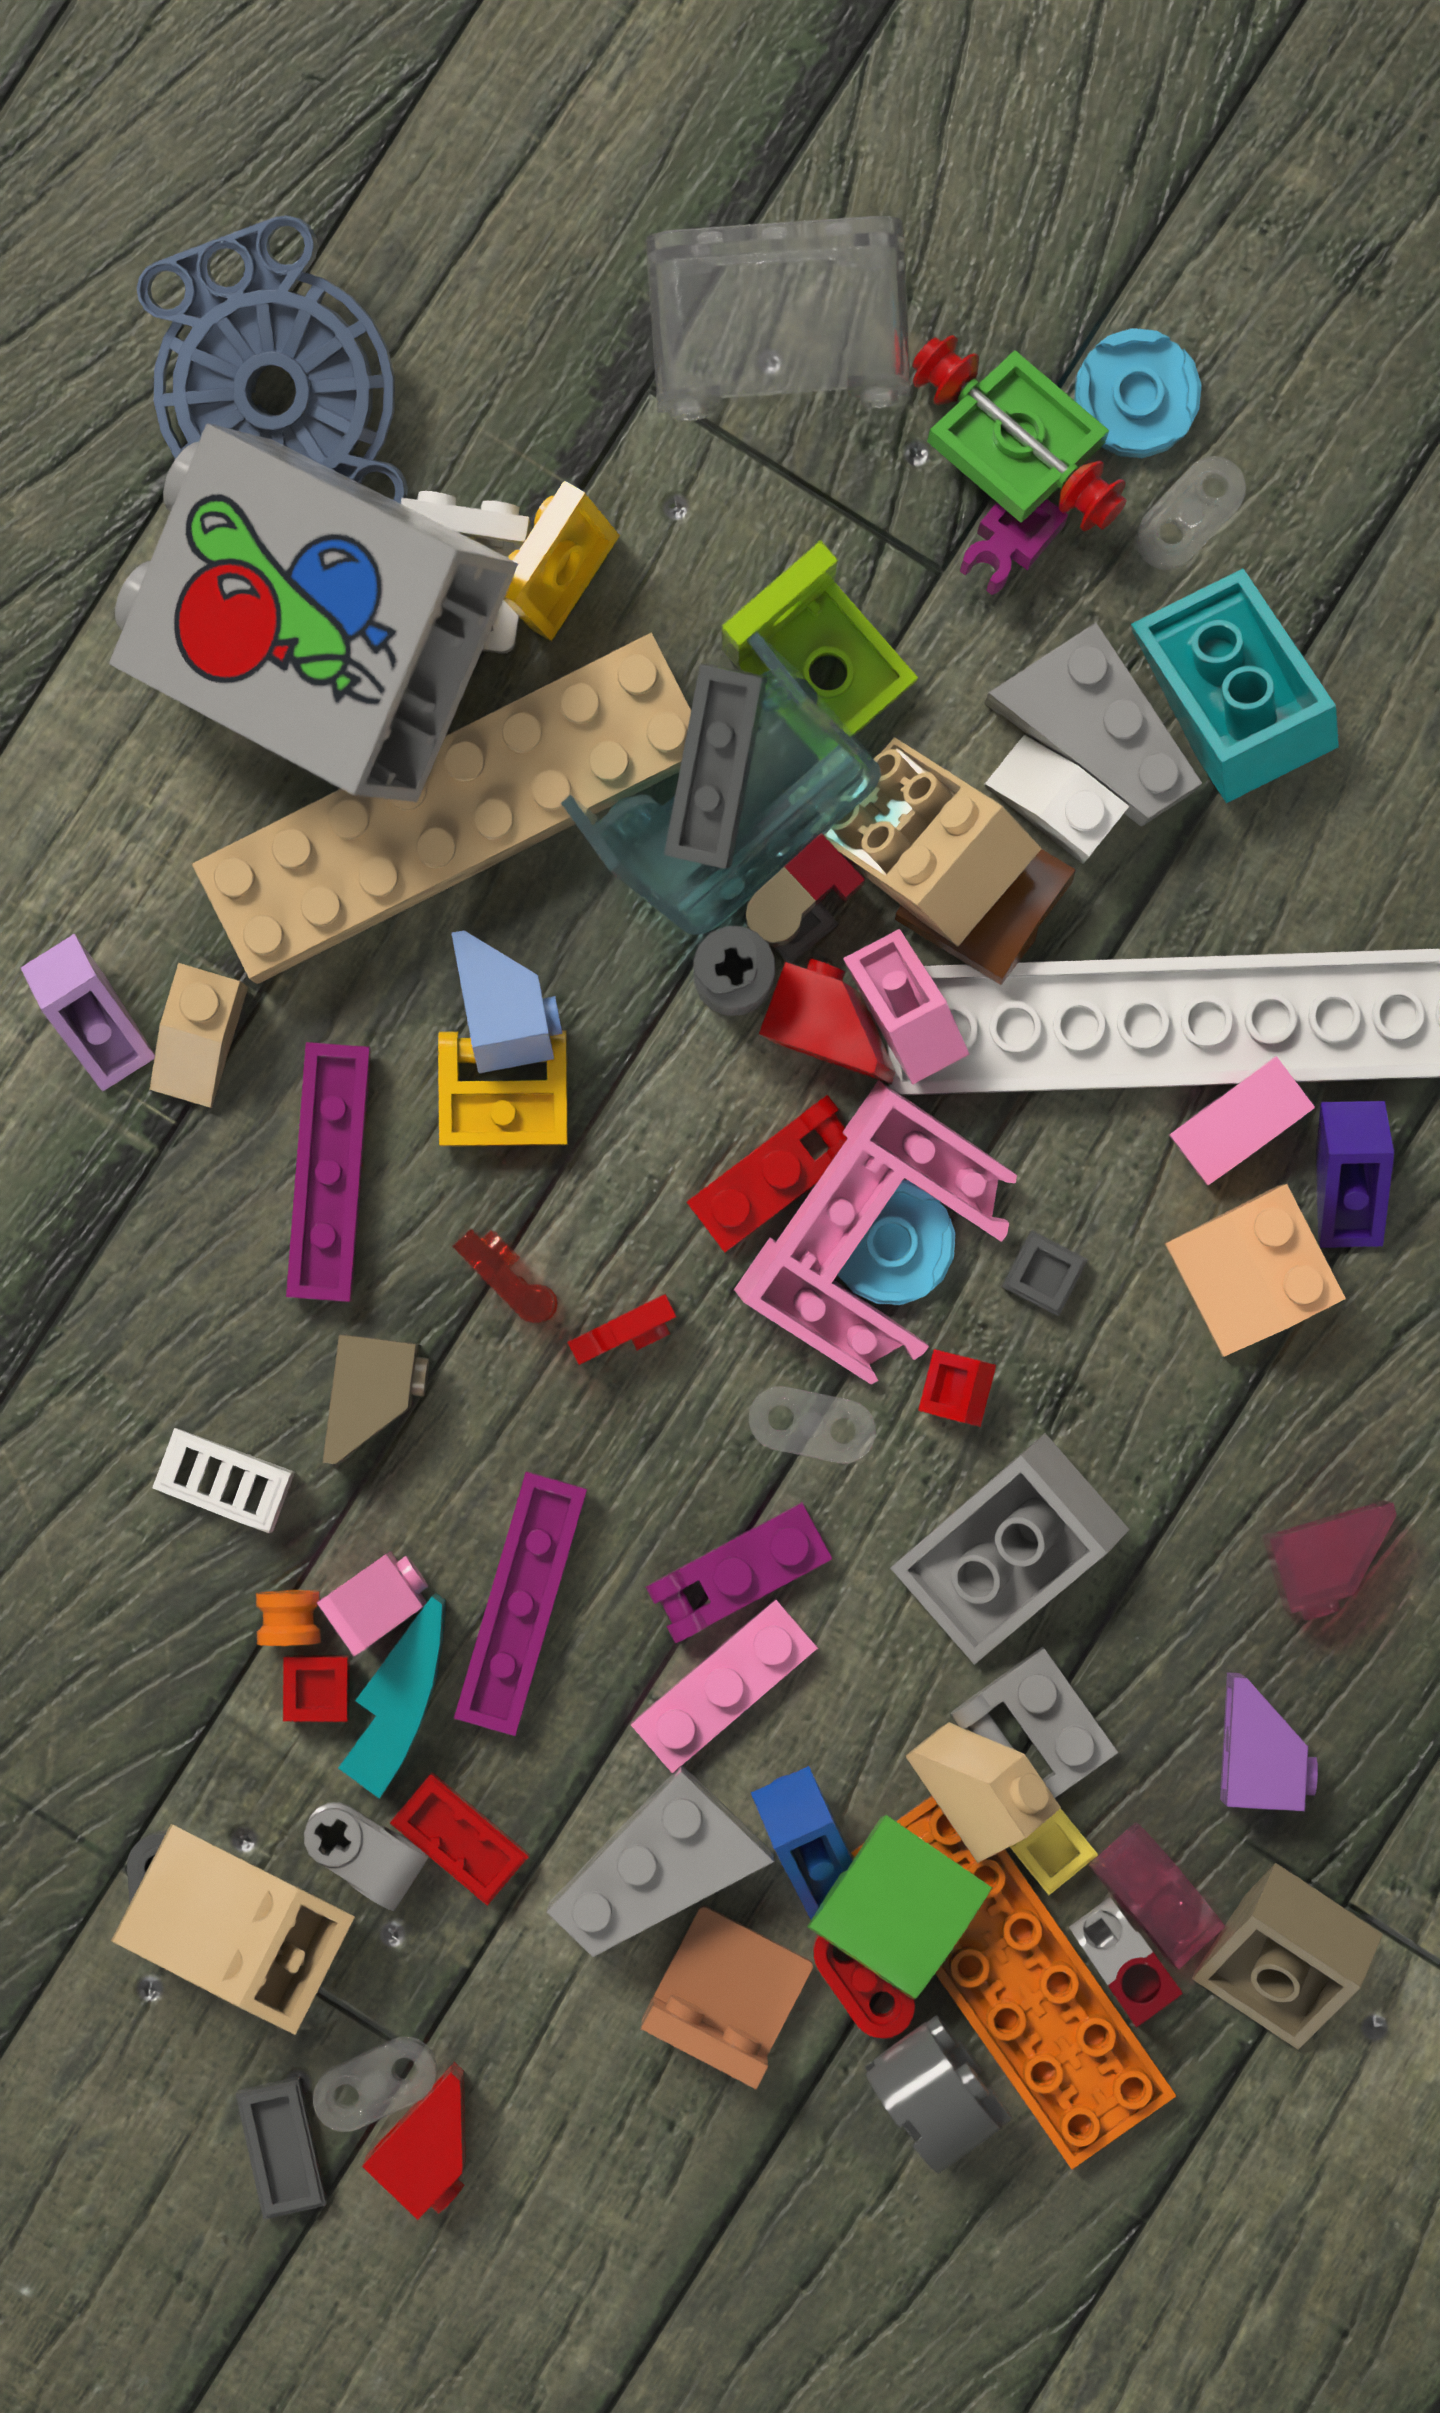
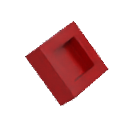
M934 1349L918 1411L981 1427L996 1365Z
M284 1656L283 1721L347 1722L349 1720L350 1656Z

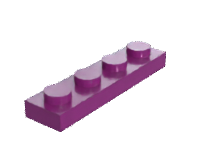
M306 1042L286 1297L352 1302L371 1061L370 1047Z
M529 1471L525 1472L454 1719L516 1736L588 1490L587 1488Z

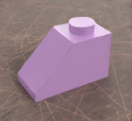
M75 934L21 967L41 1011L102 1092L155 1058L151 1047L108 979Z

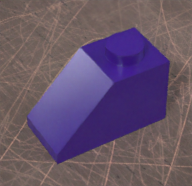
M1385 1101L1321 1102L1316 1143L1317 1215L1320 1248L1383 1246L1394 1160V1149Z

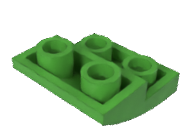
M885 1815L880 1817L847 1871L839 1875L807 1927L914 2000L919 1996L956 1945L992 1887Z

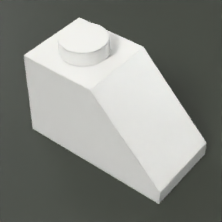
M1025 734L984 784V786L1082 864H1084L1129 807L1081 767Z

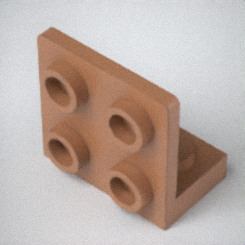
M703 1905L699 1907L642 2017L641 2029L757 2089L768 2068V2054L813 1969L812 1962L714 1909Z

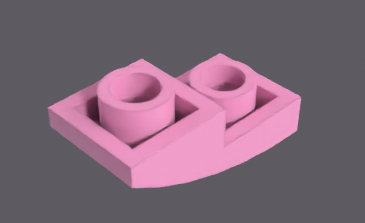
M1276 1056L1223 1096L1218 1097L1170 1133L1169 1136L1208 1186L1313 1110L1315 1106Z

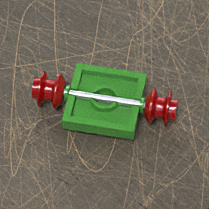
M951 335L943 341L935 337L924 345L912 363V367L917 371L913 379V385L916 388H920L928 383L933 384L937 388L934 397V403L937 406L959 401L930 429L927 442L1020 523L1059 487L1062 489L1060 492L1059 511L1065 513L1077 508L1084 515L1080 525L1081 530L1087 531L1095 525L1100 529H1104L1116 519L1127 502L1121 495L1126 482L1123 479H1119L1111 484L1105 482L1101 478L1104 469L1102 461L1083 465L1106 443L1109 430L1016 350L979 382L976 380L979 356L973 353L963 359L955 353L958 344V338L955 335Z

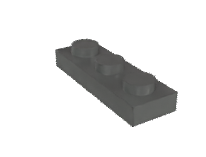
M707 663L700 664L664 851L665 856L723 869L732 866L768 676Z

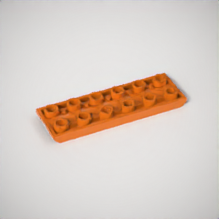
M932 1795L896 1820L897 1823L992 1887L974 1918L935 1974L1071 2169H1074L1177 2096L1006 1849L977 1863ZM861 1844L859 1847L851 1851L854 1858L858 1854L863 1844Z

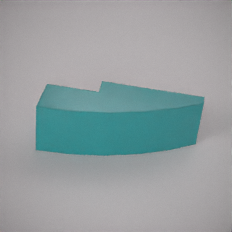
M437 1593L429 1599L355 1700L376 1717L338 1769L379 1799L411 1749L424 1721L437 1680L444 1641L446 1600Z

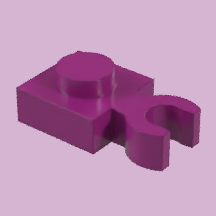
M1046 499L1020 523L1000 504L996 503L981 520L977 534L985 540L972 544L966 550L960 572L966 576L974 565L978 563L990 564L994 568L995 573L991 576L986 591L991 595L999 592L1007 582L1012 565L1011 561L1014 560L1028 570L1065 526L1068 514L1059 511V507Z

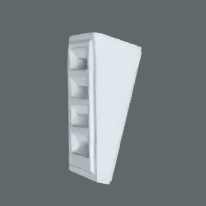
M174 1428L152 1488L239 1523L271 1533L275 1528L295 1472ZM188 1447L199 1453L187 1485L175 1482ZM211 1457H214L222 1462L211 1492L207 1494L199 1491V1487ZM237 1466L244 1469L245 1472L232 1503L222 1499L233 1467ZM260 1475L267 1478L268 1481L257 1511H253L245 1507L256 1477Z

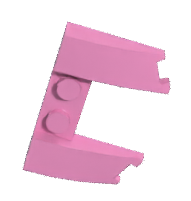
M879 1080L842 1132L848 1139L777 1241L772 1238L768 1239L734 1288L745 1304L871 1385L877 1382L878 1379L869 1364L904 1345L910 1357L915 1360L922 1356L929 1346L919 1337L834 1279L903 1179L906 1178L1001 1242L1008 1233L1009 1222L1006 1219L992 1217L998 1180L1006 1183H1016L1017 1175Z

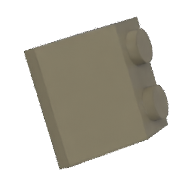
M1275 1863L1245 1894L1195 1970L1192 1980L1299 2050L1361 1988L1383 1934L1304 1882L1301 1878Z

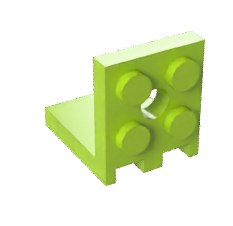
M819 541L722 625V651L740 671L768 676L764 699L822 764L918 681V677L835 583L838 560L823 542ZM824 656H832L844 664L847 677L839 688L822 690L812 682L809 670L817 659Z

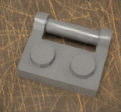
M1043 1646L966 1700L950 1714L959 1727L963 1729L968 1728L973 1733L1013 1749L988 1713L1004 1701L1053 1770L1051 1774L1042 1780L1054 1798L1118 1754V1751Z

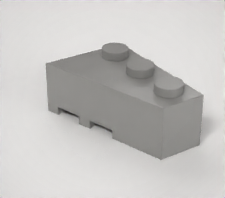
M1097 623L1089 626L990 691L984 702L993 711L1003 715L1033 740L1085 770L1129 806L1124 814L1141 827L1194 793L1202 784Z

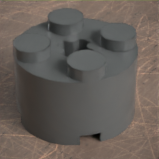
M938 2015L929 2021H925L864 2067L868 2071L865 2074L889 2115L899 2128L903 2126L916 2141L912 2146L937 2174L953 2165L1012 2120L1009 2110L991 2087L987 2089L978 2076L982 2069L977 2060L961 2040L956 2041Z

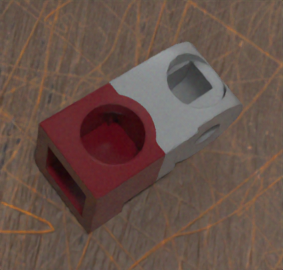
M1111 1897L1069 1926L1136 2028L1183 1994L1138 1931L1134 1930Z

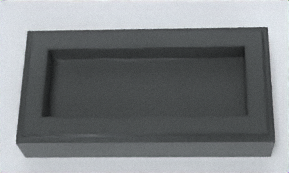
M300 2076L238 2090L236 2092V2099L263 2220L326 2206L328 2199Z

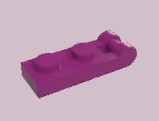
M800 1502L655 1580L645 1588L653 1603L660 1602L671 1621L666 1628L673 1641L678 1643L832 1560V1557L804 1504ZM699 1580L710 1602L693 1610L682 1589Z

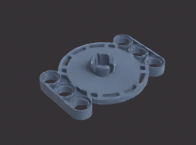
M291 216L274 217L159 260L145 268L139 277L137 285L139 302L144 310L153 317L173 321L163 337L154 368V405L161 433L175 459L187 446L200 441L205 426L209 423L274 440L360 484L365 476L371 472L385 473L391 478L395 486L393 500L401 504L402 498H407V481L401 470L391 463L375 460L386 442L395 410V376L388 347L374 320L350 294L325 278L306 273L315 260L318 250L316 234L309 224L302 219ZM285 226L294 227L304 238L305 244L304 252L300 259L288 265L281 264L274 259L269 245L274 232ZM222 249L235 250L244 260V276L239 283L231 287L221 286L211 275V260ZM165 271H171L179 275L185 285L184 299L180 305L173 309L160 307L152 298V282L157 275ZM299 281L312 285L306 296L292 292ZM327 292L344 303L359 321L349 326L338 313L322 304L325 293ZM184 325L192 326L193 328L185 340L178 337ZM365 333H368L378 353L382 375L371 374L367 354L359 341V338ZM173 350L179 354L173 372V393H166V370ZM266 366L282 367L291 375L295 382L296 395L294 403L288 411L281 415L269 413L261 404L255 405L252 400L251 394L256 392L257 379L266 369ZM373 388H384L383 412L378 429L375 431L367 427L373 408ZM167 406L175 407L178 424L188 441L184 447L180 444L172 428ZM360 441L371 444L364 457L353 454Z

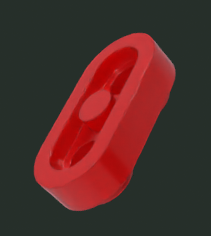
M817 1934L813 1944L816 1967L859 2029L875 2038H890L903 2032L913 2018L915 2010L914 2000L853 1958L848 1961L837 1959L833 1954L834 1945ZM877 1992H887L894 1998V2004L888 2012L877 2013L871 2009L869 2005L870 1999Z

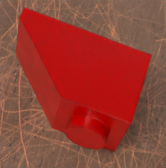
M814 959L809 960L806 969L785 962L759 1035L779 1046L892 1084L896 1071L862 994L843 982L846 972Z
M456 2062L443 2073L370 2150L362 2164V2167L417 2220L430 2207L438 2214L441 2213L465 2186L458 2179L463 2173L466 2163L464 2070Z

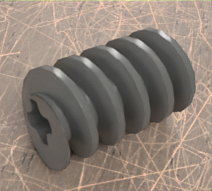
M725 926L711 932L699 944L693 959L694 985L700 999L711 1010L726 1016H740L756 1010L768 998L774 983L775 958L769 944L757 932L742 926ZM736 958L740 967L751 968V970L744 973L743 984L731 986L728 976L717 977L718 973L725 970L726 959Z

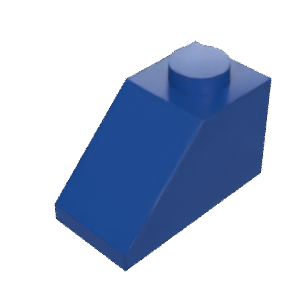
M808 1766L790 1775L779 1777L771 1784L751 1792V1795L774 1850L810 1920H812L839 1875L847 1871L853 1862V1858L829 1805Z

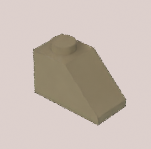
M345 1334L339 1335L323 1463L337 1464L342 1462L412 1407L413 1395L425 1396L429 1358L418 1357L420 1344Z

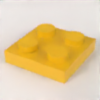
M564 481L555 496L548 497L539 507L534 519V528L520 550L513 551L507 557L519 563L504 597V601L531 630L550 641L553 640L620 536L583 491Z

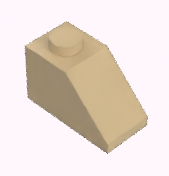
M178 963L160 1022L150 1090L212 1108L248 986L235 979Z
M950 1722L941 1726L906 1755V1758L977 1863L1026 1839L1061 1808L1025 1754Z

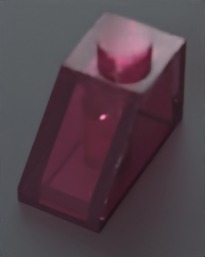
M1381 1500L1263 1535L1262 1538L1284 1610L1290 1613L1301 1611L1304 1620L1319 1618L1341 1610L1338 1600L1355 1594L1397 1515L1394 1503Z

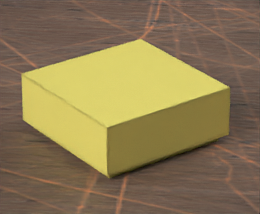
M1061 1808L1026 1839L1010 1846L1048 1895L1098 1856L1097 1852Z

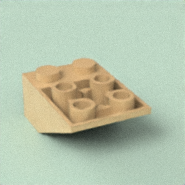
M895 737L872 760L867 770L843 798L831 808L828 815L812 832L815 837L822 833L857 871L921 922L956 946L961 944L1042 849L1002 805Z
M171 1824L111 1941L210 1993L296 2035L355 1917Z

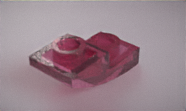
M1136 1822L1089 1864L1090 1868L1120 1907L1135 1918L1164 1958L1177 1969L1186 1964L1225 1928V1925L1186 1876L1142 1826Z

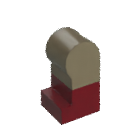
M820 833L754 894L748 902L746 910L747 927L757 932L769 944V947L784 946L791 942L798 934L802 918L832 891L846 903L864 886L865 879L829 840Z

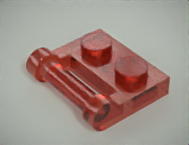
M470 1229L452 1246L522 1319L527 1322L541 1323L553 1318L558 1309L556 1294L547 1286L529 1284L512 1267L521 1258L495 1231L490 1230L483 1237L479 1231Z

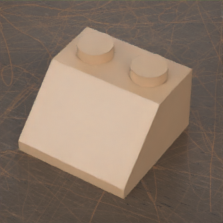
M1287 1184L1276 1186L1165 1243L1222 1357L1288 1329L1346 1299Z

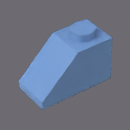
M464 930L452 932L470 1038L478 1072L485 1073L554 1059L550 1036L562 1034L555 996L542 997L538 975Z

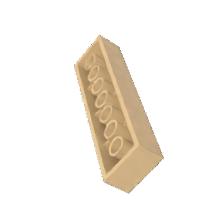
M651 632L446 735L417 802L353 795L341 788L192 863V866L249 979L259 984L680 772L691 709Z

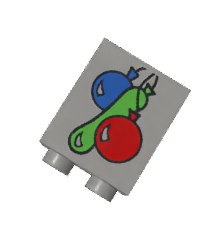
M207 423L200 441L187 446L177 456L167 474L163 497L170 515L151 561L139 565L128 576L119 592L115 606V620L122 632L109 664L353 795L417 802L519 563L274 440Z

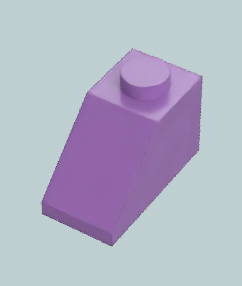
M1227 1672L1220 1800L1227 1807L1305 1811V1795L1315 1796L1318 1779L1317 1758L1308 1757V1746L1245 1676L1240 1673Z

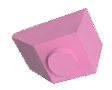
M900 929L843 958L886 1042L912 1085L969 1055L946 1000Z
M390 1551L317 1602V1604L349 1650L356 1656L426 1605L427 1602L420 1592L428 1588V1584L408 1556L398 1561Z

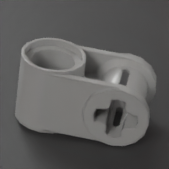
M328 1802L319 1806L310 1815L304 1832V1845L308 1854L317 1863L345 1879L353 1888L370 1900L391 1911L396 1910L429 1858L427 1854L407 1838L385 1826H380L351 1806L341 1802ZM337 1819L347 1824L344 1836L350 1842L347 1845L336 1842L331 1849L324 1847L321 1844L323 1832L317 1826L322 1823L331 1827Z

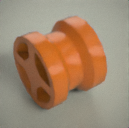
M284 1590L256 1593V1607L263 1612V1626L257 1631V1645L295 1646L321 1643V1629L314 1624V1610L318 1607L317 1602L320 1601V1591Z

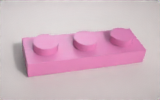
M775 1598L631 1722V1726L673 1774L818 1649V1647Z

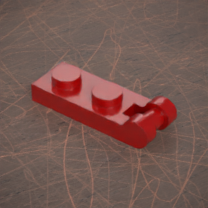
M829 1095L823 1097L686 1202L724 1253L814 1186L848 1139L842 1133L845 1126L835 1115L840 1109ZM814 1129L829 1147V1150L816 1160L812 1158L800 1142L802 1138Z

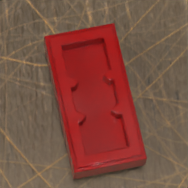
M431 1772L390 1821L392 1826L487 1906L530 1855L433 1772Z

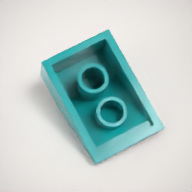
M1240 569L1131 624L1132 632L1196 758L1226 803L1339 747L1335 703L1244 569Z

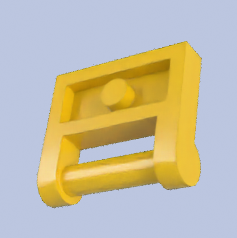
M562 1030V1034L550 1036L554 1059L542 1061L547 1062V1080L459 1081V1063H476L471 1038H459L458 1031L439 1032V1146L568 1145L567 1030Z

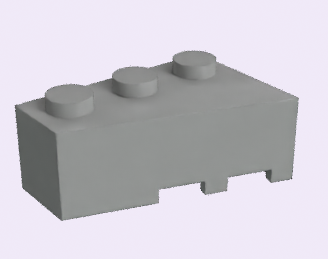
M682 1765L669 1776L549 1902L546 1912L594 1957L773 1863L774 1853Z

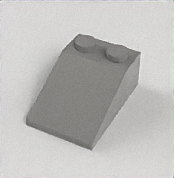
M1044 1433L890 1569L975 1665L1105 1556L1130 1529L1047 1434Z

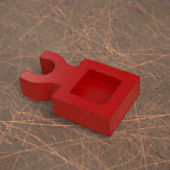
M664 1294L567 1343L578 1365L629 1340H632L637 1351L670 1335L671 1333L666 1322L676 1318L677 1315L667 1295Z

